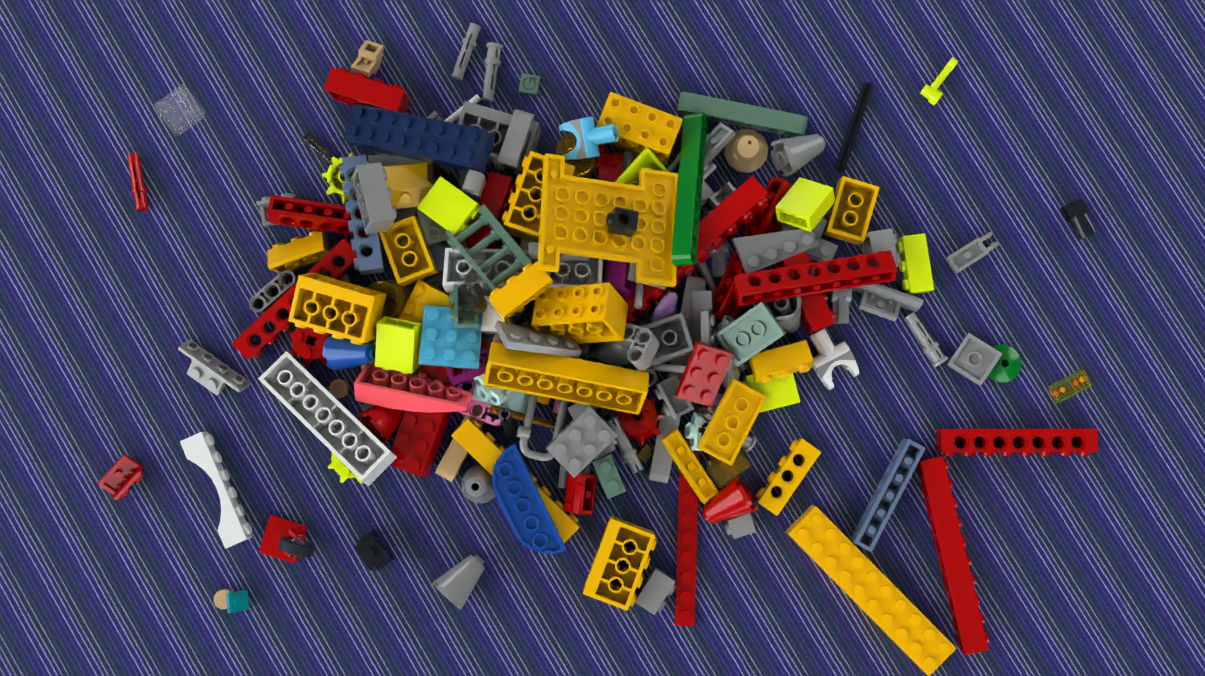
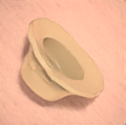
M741 129L735 131V136L725 146L724 155L728 165L738 172L751 173L759 169L766 161L768 154L765 138L755 130Z

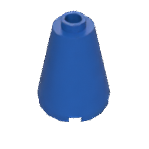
M332 336L328 337L324 343L323 358L327 359L328 364L326 363V365L332 370L341 371L375 362L376 345L367 342L357 345L351 343L350 339H336Z

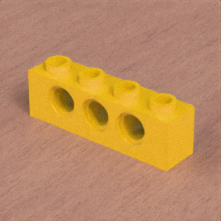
M802 438L795 439L789 446L791 451L787 456L784 455L778 462L780 467L776 472L773 471L769 475L766 487H761L756 494V502L776 516L779 515L821 454V451ZM797 454L802 457V462L799 465H795L793 462V458ZM786 470L791 472V478L788 481H784L782 478V474ZM775 486L780 488V494L777 497H773L771 494V490Z

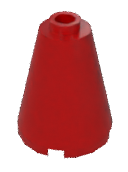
M375 405L361 412L357 418H360V422L384 444L402 421L405 410Z
M740 476L735 477L703 507L704 511L702 514L707 522L710 521L714 524L758 510V505L754 506L752 503L755 501V498L745 481L742 483L739 481L741 479Z

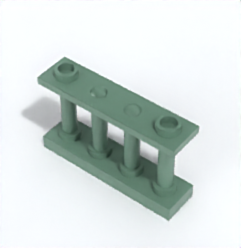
M483 204L478 208L480 216L477 221L455 237L449 230L446 234L449 238L447 240L449 246L453 250L457 249L484 282L482 284L483 288L490 294L496 289V286L519 269L522 270L527 264L532 262ZM483 225H488L491 228V234L468 251H465L460 243ZM500 239L504 244L502 249L478 266L472 257L493 241ZM507 254H512L515 257V263L490 281L483 272Z

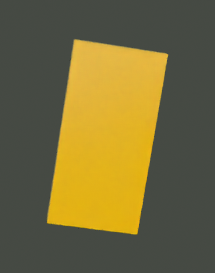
M732 378L697 448L732 466L767 396Z

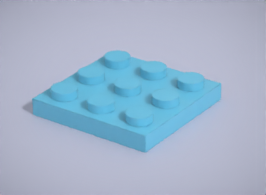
M424 305L418 364L479 369L483 311L478 310V328H454V320H450V307Z

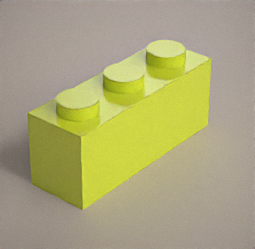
M925 233L902 236L898 239L896 250L900 253L901 257L899 268L904 276V280H902L903 290L909 295L933 291L934 284Z

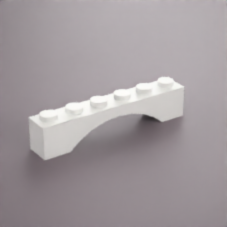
M200 432L180 441L186 458L201 467L209 475L217 488L221 504L218 533L225 549L252 538L251 525L246 522L244 518L245 511L238 504L236 499L237 492L230 485L229 473L221 464L222 457L215 450L213 436L208 432Z

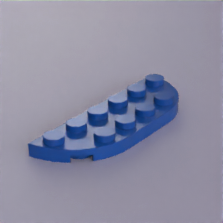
M515 443L510 445L501 453L494 465L492 484L496 498L515 536L524 546L542 554H555L567 550Z

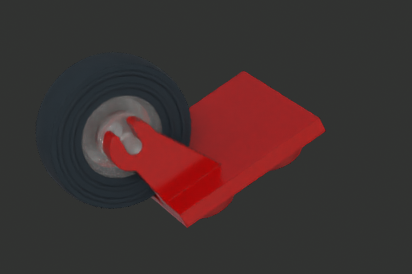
M270 515L259 553L296 564L300 556L311 557L314 553L315 545L305 541L307 525Z

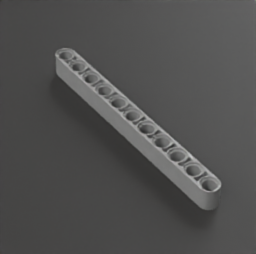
M689 275L685 282L680 313L686 316L693 338L692 292L704 291L706 278ZM691 354L672 360L670 364L686 366ZM668 372L667 379L677 374L679 380H681L683 373ZM664 401L661 413L665 414L666 417L659 420L658 430L661 434L659 436L656 435L648 480L668 483L672 457L660 440L674 429H678L681 416L674 420L672 417L668 418L663 409L666 406Z

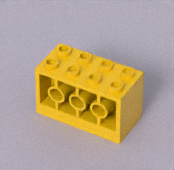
M610 92L596 127L615 124L618 129V141L609 144L638 155L648 147L662 164L667 165L678 138L683 119Z
M530 151L529 156H525L523 159V173L517 176L515 182L516 192H512L508 202L510 204L509 211L505 210L503 214L502 226L510 235L530 242H539L542 181L540 180L543 178L544 155ZM565 163L564 175L574 176L575 166Z
M314 272L302 274L298 277L288 321L295 323L294 326L299 328H313V332L319 334L330 333L333 338H347L353 344L362 345L376 339L377 322L381 320L387 294Z
M610 283L548 288L535 299L531 326L540 332L573 339L577 344L624 341L628 304Z
M611 515L584 585L583 594L628 611L629 606L633 607L637 597L635 589L636 587L640 588L644 578L641 573L643 568L647 569L650 562L648 554L650 550L654 551L657 543L654 531ZM632 541L634 547L627 549L625 543ZM625 560L627 565L620 567L618 562ZM619 579L620 584L613 585L612 580Z

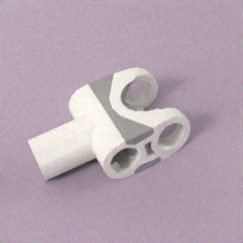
M825 329L810 336L819 355L813 357L812 367L828 390L834 388L832 370L837 365L845 367L853 377L859 375L856 360L844 341L834 346Z

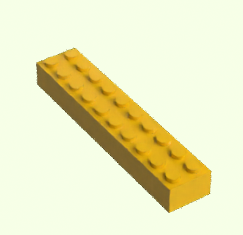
M811 505L785 531L926 675L930 676L957 649L815 505Z

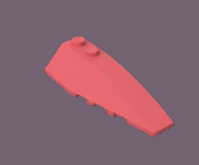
M375 362L366 364L354 382L356 401L405 411H465L469 408L474 398V394L454 386L447 387L443 385L442 381L428 379L427 375L421 372L419 374L414 372L412 374H402L400 371L384 370L381 367H376Z

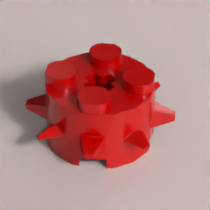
M297 327L294 332H289L293 345V350L290 352L291 355L298 354V356L304 358V366L306 367L313 360L321 361L326 365L327 359L323 358V346L326 339L331 337L332 334L326 332L325 334L313 332V328ZM313 338L317 339V341H314L315 345L311 344Z
M655 397L650 400L645 398L639 415L619 411L618 420L627 437L638 440L640 445H643L644 440L650 438L652 434L658 436L661 434L658 430L659 420L666 416L656 411L655 403L657 399ZM637 417H642L640 421H636Z

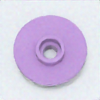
M675 292L668 293L659 302L653 313L652 323L676 315L678 295Z

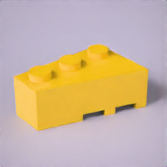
M537 261L534 264H527L522 269L523 272L518 276L513 275L506 281L507 284L501 289L498 287L490 293L491 297L488 298L490 304L503 322L509 323V317L517 311L521 313L526 304L531 300L537 299L553 285L552 279L545 271L537 270Z

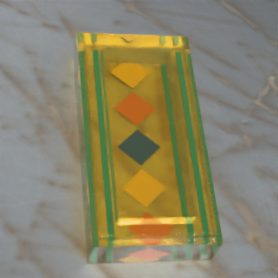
M1080 369L1047 386L1056 404H1059L1092 387V384L1084 369Z

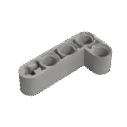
M626 323L624 341H611V343L629 347L627 353L628 360L636 369L642 371L651 365L659 347V340L649 329Z

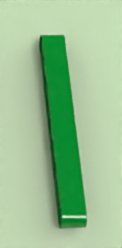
M704 112L685 115L683 121L671 252L674 266L693 265L697 260L707 137V117Z

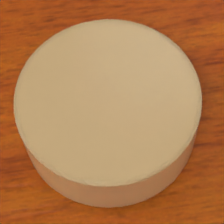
M341 379L334 380L329 386V392L338 399L346 397L350 390L348 383Z
M222 589L215 594L214 604L217 608L227 609L226 593L232 592L231 590Z

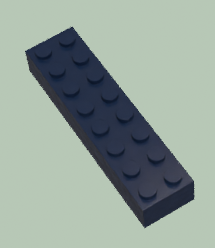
M354 103L343 139L355 147L428 163L433 162L437 165L465 171L475 170L484 174L495 137L485 129Z

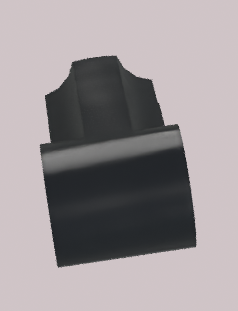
M1077 199L1061 207L1062 217L1065 221L1070 222L1079 240L1096 232L1087 216L1088 209L1083 200Z

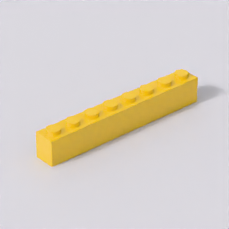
M468 417L451 436L493 475L494 465L506 448L503 445L499 447L494 442L496 439L488 431L485 434L480 429L482 425L475 418L471 420ZM530 473L563 543H565L580 528L577 523L579 519L573 513L568 514L564 511V504L558 499L554 501L550 497L552 493L544 485L540 487L536 483L537 478Z

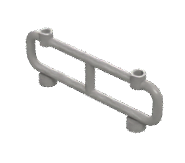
M589 343L578 344L582 351L580 356L586 357ZM530 394L523 426L519 425L516 437L520 438V449L526 457L539 461H549L554 458L549 452L540 453L532 451L527 446L538 395ZM560 401L552 440L563 429L568 401Z

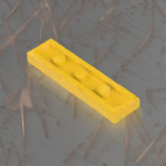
M674 429L660 440L701 503L705 504L719 493L678 429Z

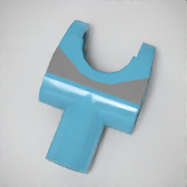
M593 117L575 119L559 125V131H570L577 139L575 148L569 153L563 154L565 160L600 156L598 145L617 142L619 137L615 124L595 127Z

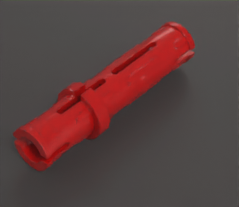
M131 153L127 155L133 187L131 193L135 198L136 210L147 211L149 210L146 198L148 192L144 186L140 155Z

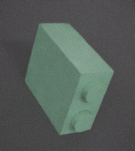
M611 453L592 461L607 499L626 492Z

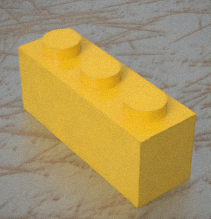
M807 340L760 352L749 359L756 383H768L776 377L786 378L791 373L807 372L812 368L814 362Z

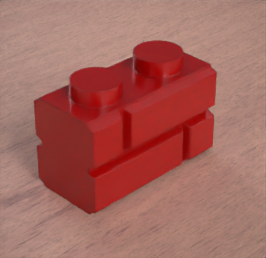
M568 473L564 511L576 514H593L597 475L579 473L574 478Z

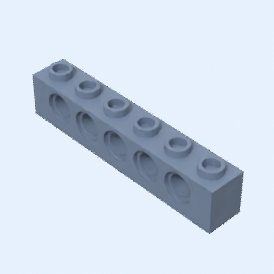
M366 155L343 157V164H340L339 167L341 176H345L346 183H342L344 195L348 194L349 200L345 202L346 212L351 213V220L348 221L349 231L354 233L351 245L352 251L357 252V258H354L355 270H359L361 275L384 272L378 233L369 234L365 238L359 236V233L365 229L362 219L356 217L360 209L358 201L353 198L356 193L353 181L350 179L357 165L367 164ZM365 249L373 251L368 257L363 256L362 252Z
M902 438L850 538L851 542L870 552L873 551L926 449L925 447L910 439Z

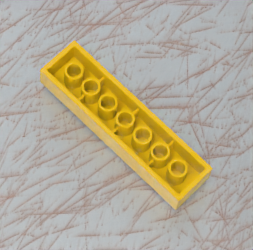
M491 342L483 385L639 415L648 393L649 373L566 356L506 349L502 343Z

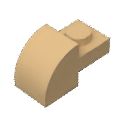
M366 40L360 47L358 57L351 66V73L364 74L368 79L372 73L376 74L381 64L384 46Z

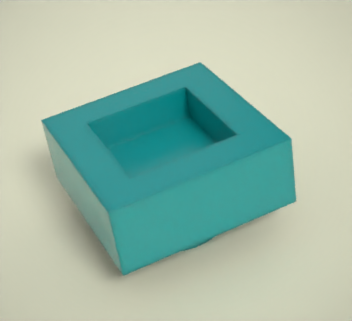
M246 589L226 593L228 613L249 609L248 591Z

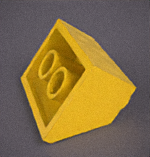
M428 162L382 166L387 172L386 185L390 187L392 192L391 205L395 206L396 209L418 207L433 187V184L427 181Z
M316 230L310 232L309 236L304 238H292L291 242L287 244L278 243L273 245L272 249L267 250L268 268L280 274L284 270L291 271L321 260L332 250L327 234Z
M418 279L398 319L423 323L424 305L454 308V303H450L449 294L434 285Z

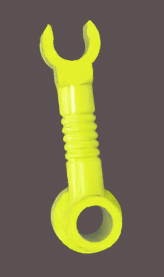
M953 57L931 86L926 84L920 92L933 106L943 95L938 90L939 86L959 62Z

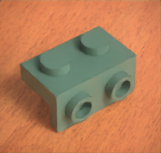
M454 284V291H450V303H454V308H450V320H454V328H478V290H458V284Z

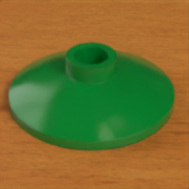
M1008 345L993 346L994 349L1002 353V356L988 377L999 383L1013 380L1021 369L1019 354ZM1002 360H1006L1007 365L1005 367L1002 366Z

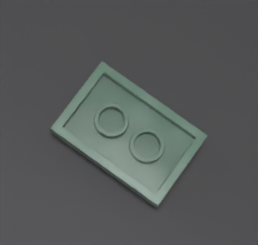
M762 301L719 331L715 336L725 350L733 353L732 360L738 367L785 335L786 332L765 302Z

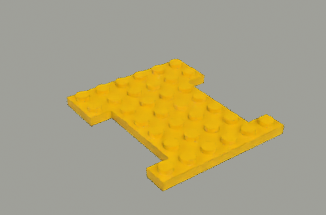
M545 153L543 160L537 270L557 273L559 271L560 254L636 263L635 283L675 287L677 266L673 265L671 252L679 174L641 168L639 170V186L564 175L565 156ZM615 207L639 211L637 231L631 237L608 233L609 225H606V218L608 213H611ZM618 219L621 224L625 225L623 220Z

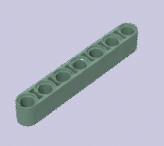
M689 92L680 93L676 111L681 115L704 112L707 120L790 137L805 136L808 117L799 114Z

